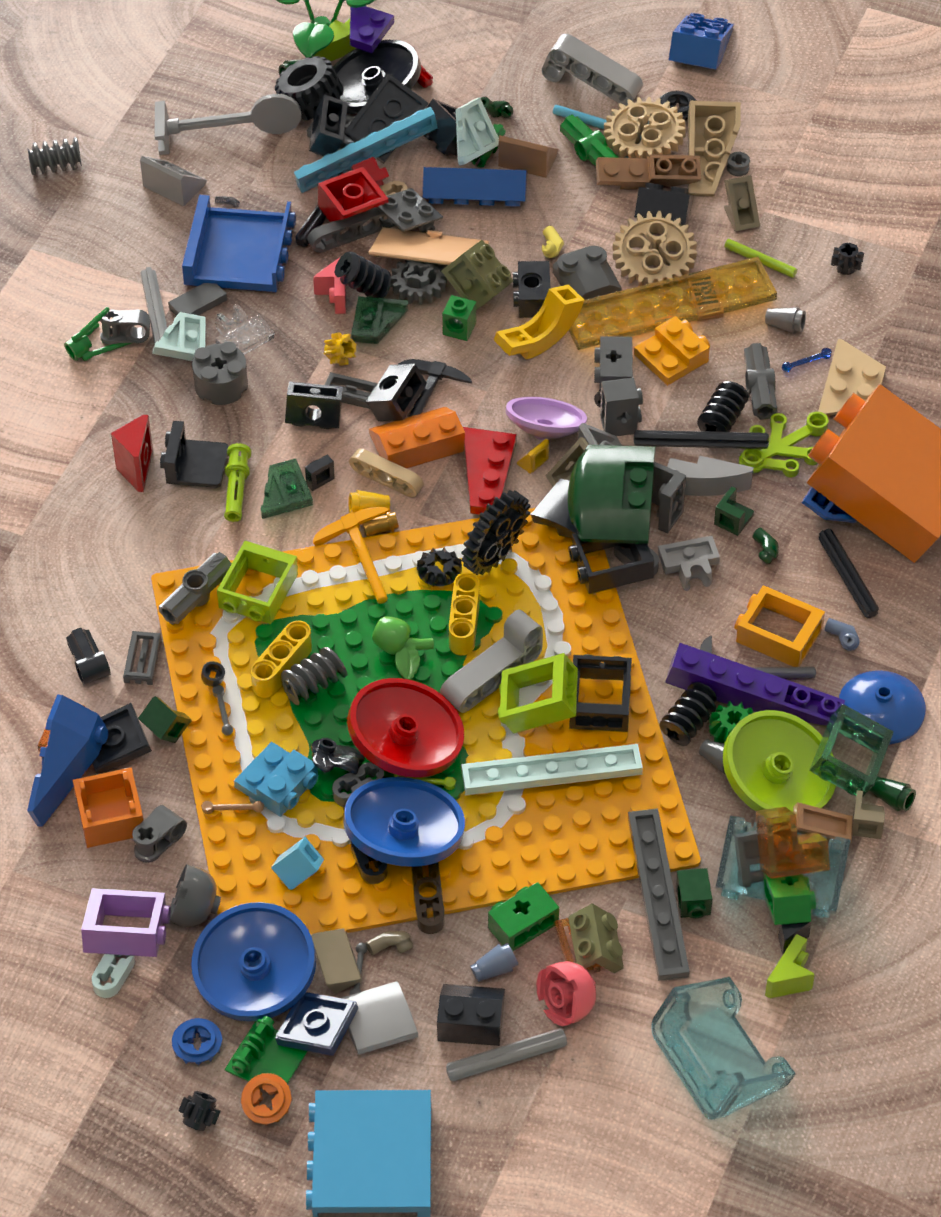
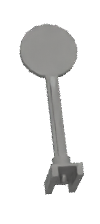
M270 94L257 100L251 112L179 120V118L170 119L165 101L155 102V141L158 140L159 155L169 154V135L179 134L181 131L254 123L261 131L270 134H282L290 132L297 127L301 121V108L298 102L289 96Z

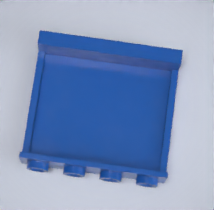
M199 195L182 264L184 285L199 286L203 283L217 284L220 288L277 292L279 282L284 281L285 268L283 263L287 264L288 248L286 247L291 246L292 230L290 228H295L296 213L292 212L291 201H287L285 213L213 208L210 207V195Z

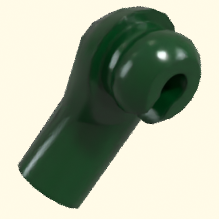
M488 97L480 98L489 116L494 118L500 116L509 118L512 116L514 110L509 102L491 101Z
M763 528L756 529L752 538L763 548L759 552L758 557L766 564H770L774 558L778 557L779 544Z

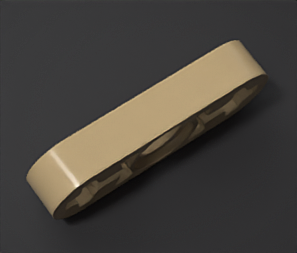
M359 448L349 459L350 466L357 473L408 497H416L424 486L421 477L413 471L368 450Z

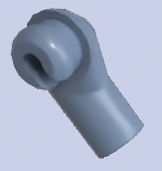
M831 618L827 620L824 631L837 635L844 649L852 651L859 646L860 640L854 626Z

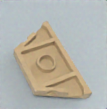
M838 339L818 412H822L827 416L836 415L853 392L866 401L879 384L882 385L886 366L844 340Z

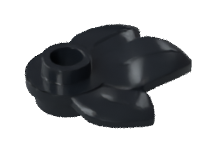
M329 738L315 740L311 746L312 761L324 773L331 771L334 767H339L357 774L359 762L365 761V757L360 751L349 746L336 745Z

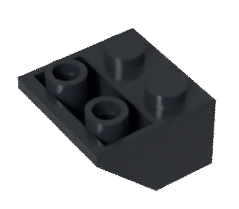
M646 183L645 187H639L634 218H637V214L647 218L648 211L651 212L652 217H656L658 211H661L662 218H666L670 213L671 221L674 222L680 218V225H688L694 195L688 194L689 189L671 186V191L663 190L664 185Z

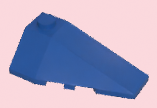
M59 694L56 696L47 719L45 729L50 731L47 747H41L39 755L42 757L41 774H36L34 777L27 812L39 827L44 826L74 787L73 780L81 778L99 755L102 745L108 738V729L98 713Z

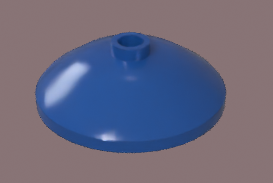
M881 670L861 673L850 679L844 685L839 695L840 699L845 700L840 718L843 725L853 735L869 743L890 745L905 741L921 728L925 718L926 705L921 691L913 682L897 673Z

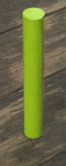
M728 238L725 242L724 248L791 278H794L797 273V268Z

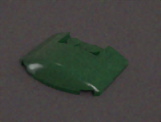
M588 445L571 473L567 499L571 524H574L578 530L577 536L581 542L649 544L656 447Z

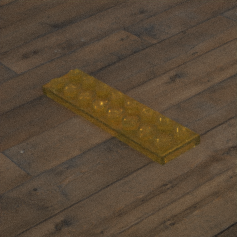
M754 257L586 299L576 321L570 327L569 333L577 350L600 345V336L632 337L655 331L657 326L675 316L681 321L687 320L692 322L777 300V291L759 257Z

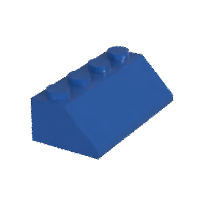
M423 167V198H428V203L443 204L444 199H454V204L469 205V200H479V205L495 206V200L505 201V206H520V201H526L527 170Z

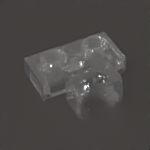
M237 304L233 306L235 312L232 319L226 318L222 313H218L216 316L215 325L221 335L216 337L215 344L226 341L233 342L245 355L274 339L275 332L260 314L248 320L247 314Z

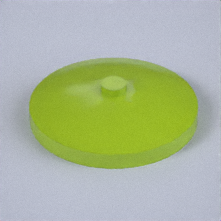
M775 710L755 712L738 722L725 741L723 766L731 787L745 804L763 816L779 821L793 822V806L798 802L823 808L831 799L837 784V766L834 755L821 734L801 718Z

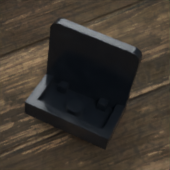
M173 421L171 431H167L165 435L166 452H162L160 457V468L165 470L166 484L220 487L227 461L228 444L186 439L184 421Z

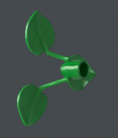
M300 0L276 1L282 4L291 5L298 3ZM303 0L311 23L303 22L294 28L293 39L297 48L306 58H312L317 52L333 42L334 32L329 25L337 20L344 1H346L348 6L358 8L369 5L376 0H339L331 21L325 16L315 18L309 0Z

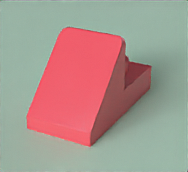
M338 258L314 276V294L329 295L330 303H335V314H346V285L342 284L340 277H336L334 273L335 266L340 259Z

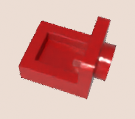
M374 157L351 166L352 171L364 167L379 187L384 185L383 180L389 177L386 167L379 169Z

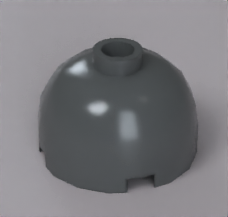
M186 864L176 886L178 889L175 898L171 902L169 921L179 926L193 927L205 922L210 913H217L221 896L216 895V882L206 870Z

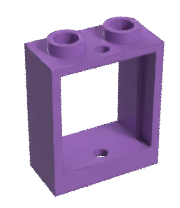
M92 888L81 929L83 953L157 957L159 945H164L166 940V926L164 924H169L171 907L165 904V893ZM105 915L151 918L149 928L102 926Z

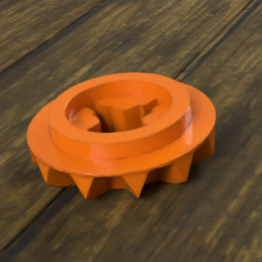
M270 1073L260 1074L252 1078L245 1085L241 1095L242 1109L247 1117L253 1122L266 1126L270 1123L279 1122L285 1114L289 1113V1107L293 1100L290 1087L285 1080ZM262 1088L269 1095L275 1094V1097L271 1100L273 1104L272 1110L265 1104L259 1105L263 1100Z

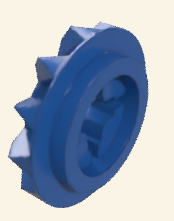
M194 1018L183 1022L176 1028L172 1036V1047L176 1057L183 1059L185 1064L192 1062L198 1066L201 1062L212 1061L213 1056L220 1053L223 1042L221 1031L217 1025L203 1018ZM196 1033H198L201 1042H203L199 1050H196L194 1045L191 1044L194 1043Z

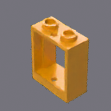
M763 585L757 595L753 594L747 605L748 610L745 614L741 613L738 616L734 629L737 630V643L790 666L800 667L823 629L825 611ZM763 607L804 624L794 642L752 625Z

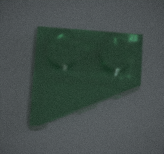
M358 296L351 339L358 343L378 344L408 311L409 301Z
M296 458L269 466L268 482L265 485L264 501L260 509L262 519L313 505L312 495Z

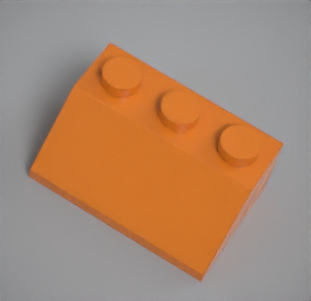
M441 407L407 417L404 420L390 422L369 429V434L379 456L406 469L464 452L465 431L456 412L447 407Z

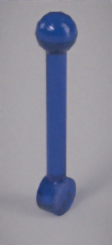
M823 348L821 353L792 363L784 362L781 368L784 372H789L793 367L820 358L829 359L831 358L832 350Z

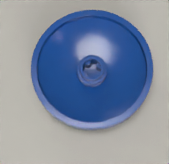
M390 777L371 781L356 789L346 802L343 824L350 841L366 855L384 863L414 867L439 862L454 853L463 839L465 817L457 801L443 789L418 779Z
M262 902L246 903L222 912L203 929L195 943L192 954V974L197 989L204 1001L219 1014L234 1020L249 1022L257 1021L264 1016L273 1018L293 1007L310 987L316 969V950L309 930L294 913L275 904Z

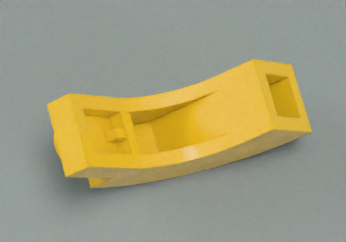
M569 284L550 288L541 309L530 321L519 327L497 331L494 341L509 356L521 354L526 360L536 357L554 346L569 331L576 321L585 300Z

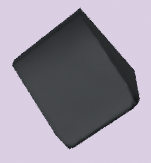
M811 922L780 924L778 938L782 954L785 953L796 934L806 939L809 938Z

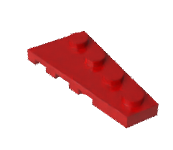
M463 427L465 431L464 451L470 514L479 515L484 513L488 504L493 505L495 497L500 499L505 490L516 446L517 434Z

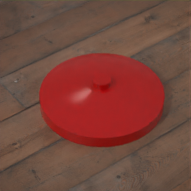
M387 678L374 681L363 687L356 694L348 712V731L356 748L370 762L396 775L419 778L441 773L455 762L464 742V726L455 707L433 688L413 680Z

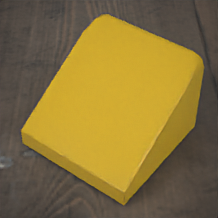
M544 439L517 461V465L528 473H533L549 459V440Z

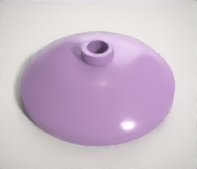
M521 397L509 401L506 405V414L509 419L524 432L534 435L539 440H550L579 432L580 424H586L587 416L581 409L555 399Z

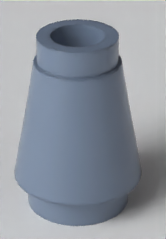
M506 943L502 946L500 944L496 945L470 967L475 978L480 982L512 972L513 968L519 964L509 944Z

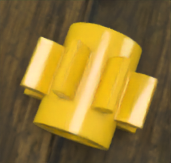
M332 333V339L324 341V355L330 359V364L348 365V359L356 358L357 344L350 338V334Z

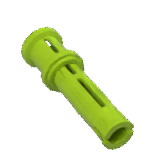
M241 443L232 444L227 449L229 464L225 467V474L228 477V488L224 518L231 522H237L242 519L245 479L250 474L248 459H250L252 452L249 446Z

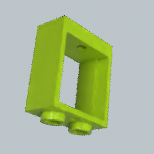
M244 541L217 589L219 608L229 613H237L249 617L254 621L271 624L298 575L297 556ZM248 568L280 578L268 602L236 593Z
M565 653L502 670V681L499 685L501 699L498 717L501 723L505 724L513 734L576 716L578 668ZM553 679L552 698L519 707L520 688Z

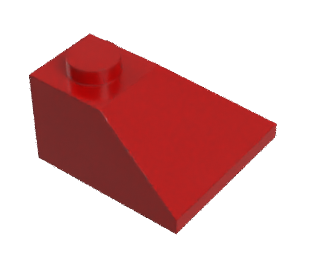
M364 167L318 183V207L330 222L346 219L386 204L389 201L388 197Z

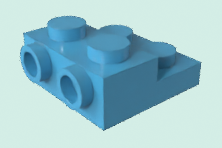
M271 741L234 780V787L253 800L261 801L264 807L281 817L288 809L295 807L299 797L307 789L313 788L318 780V770L313 761L296 750L289 753Z

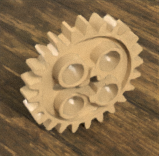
M638 97L637 103H633L629 99L627 106L620 103L619 110L612 109V116H606L607 122L604 123V137L607 141V146L612 148L615 154L619 153L620 158H625L626 156L629 158H648L650 154L671 155V150L677 152L678 145H683V138L686 137L683 114L677 113L676 106L670 108V102L662 105L660 98L655 102H651V97H648L646 102H642V99Z
M650 211L647 212V218L637 214L636 222L629 218L628 227L621 225L620 233L615 234L616 242H613L612 249L613 260H616L615 268L621 269V277L629 275L628 283L631 284L637 280L638 288H641L644 283L648 284V290L650 291L653 285H657L658 289L662 290L664 283L672 288L673 280L681 283L682 275L688 277L689 268H694V260L697 257V251H695L697 242L693 241L694 233H688L687 224L680 227V218L674 222L671 221L670 213L666 218H662L661 211H658L656 217H652ZM659 233L661 236H653L652 234ZM633 247H639V248H641V249H640V250H633V249H631V248H633ZM675 251L677 254H669L668 252ZM655 265L657 268H649L648 266Z

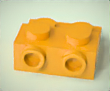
M676 316L657 326L654 336L634 347V355L667 386L709 362L710 344L707 338L703 335L698 337L687 320L681 321Z

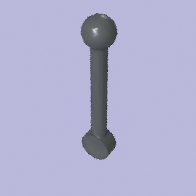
M218 685L213 687V695L217 697L223 722L222 733L224 735H231L233 727L229 724L223 700L224 688Z
M362 942L356 945V952L358 953L357 965L360 974H362L364 954L368 950L367 945ZM360 982L354 985L349 995L361 992Z

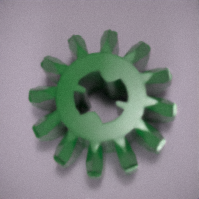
M730 701L727 707L718 705L716 712H712L710 716V736L714 737L715 742L725 744L729 733L738 722L754 713L752 708L744 709L742 702L738 706H733Z

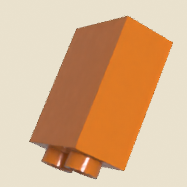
M879 384L866 401L853 392L836 414L834 420L845 429L840 436L827 429L812 448L808 456L819 465L807 481V484L915 563L941 535V429L883 385Z

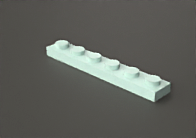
M638 744L461 764L465 795L642 775L643 773Z

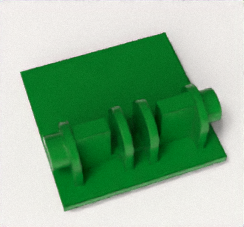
M264 1016L262 1019L254 1022L224 1070L247 1082L260 1074H275L288 1084L308 1051L277 1045L275 1037L279 1030L274 1029V1021L270 1017Z

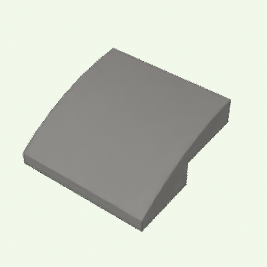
M398 981L342 997V999L356 1001L359 1008L348 1027L351 1040L358 1055L418 1037L413 1017Z

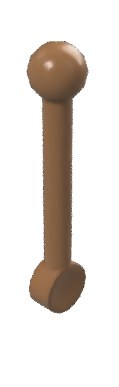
M205 801L201 807L205 814H210L214 810H254L259 813L263 811L264 804L261 801H255L253 804L213 805L212 802Z

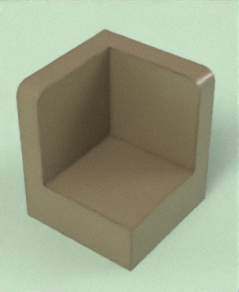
M857 790L852 836L881 839L885 819L884 807L862 804L863 791Z

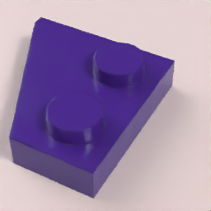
M367 6L350 7V46L373 53L395 23L394 15Z

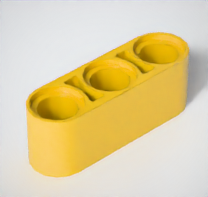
M469 572L459 574L455 578L449 620V648L457 655H467L475 647L480 603V582L475 574Z
M293 621L289 623L252 665V689L257 696L262 698L273 696L282 687L281 673L284 670L291 671V667L294 664L300 665V662L307 658L312 651L311 629L306 622Z

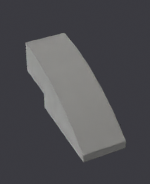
M699 456L697 464L670 458L667 466L686 475L685 495H724L731 486L737 488V492L751 489L753 467L704 456Z

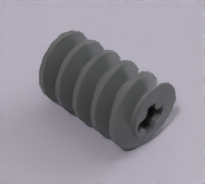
M77 137L73 138L72 145L68 143L67 139H63L61 147L57 140H53L51 148H49L46 141H43L41 149H39L36 142L32 144L31 150L28 149L32 175H36L37 167H39L42 174H45L47 166L50 167L52 172H56L57 165L61 167L62 171H66L67 163L70 164L72 170H76L77 162L81 164Z
M324 647L319 653H313L310 659H303L300 665L294 664L291 667V671L284 670L281 673V681L288 698L295 705H299L298 695L304 700H308V689L316 695L319 693L317 684L323 689H327V678L335 684L338 682L336 673L338 672L341 677L345 678L347 677V670L337 654L328 647Z

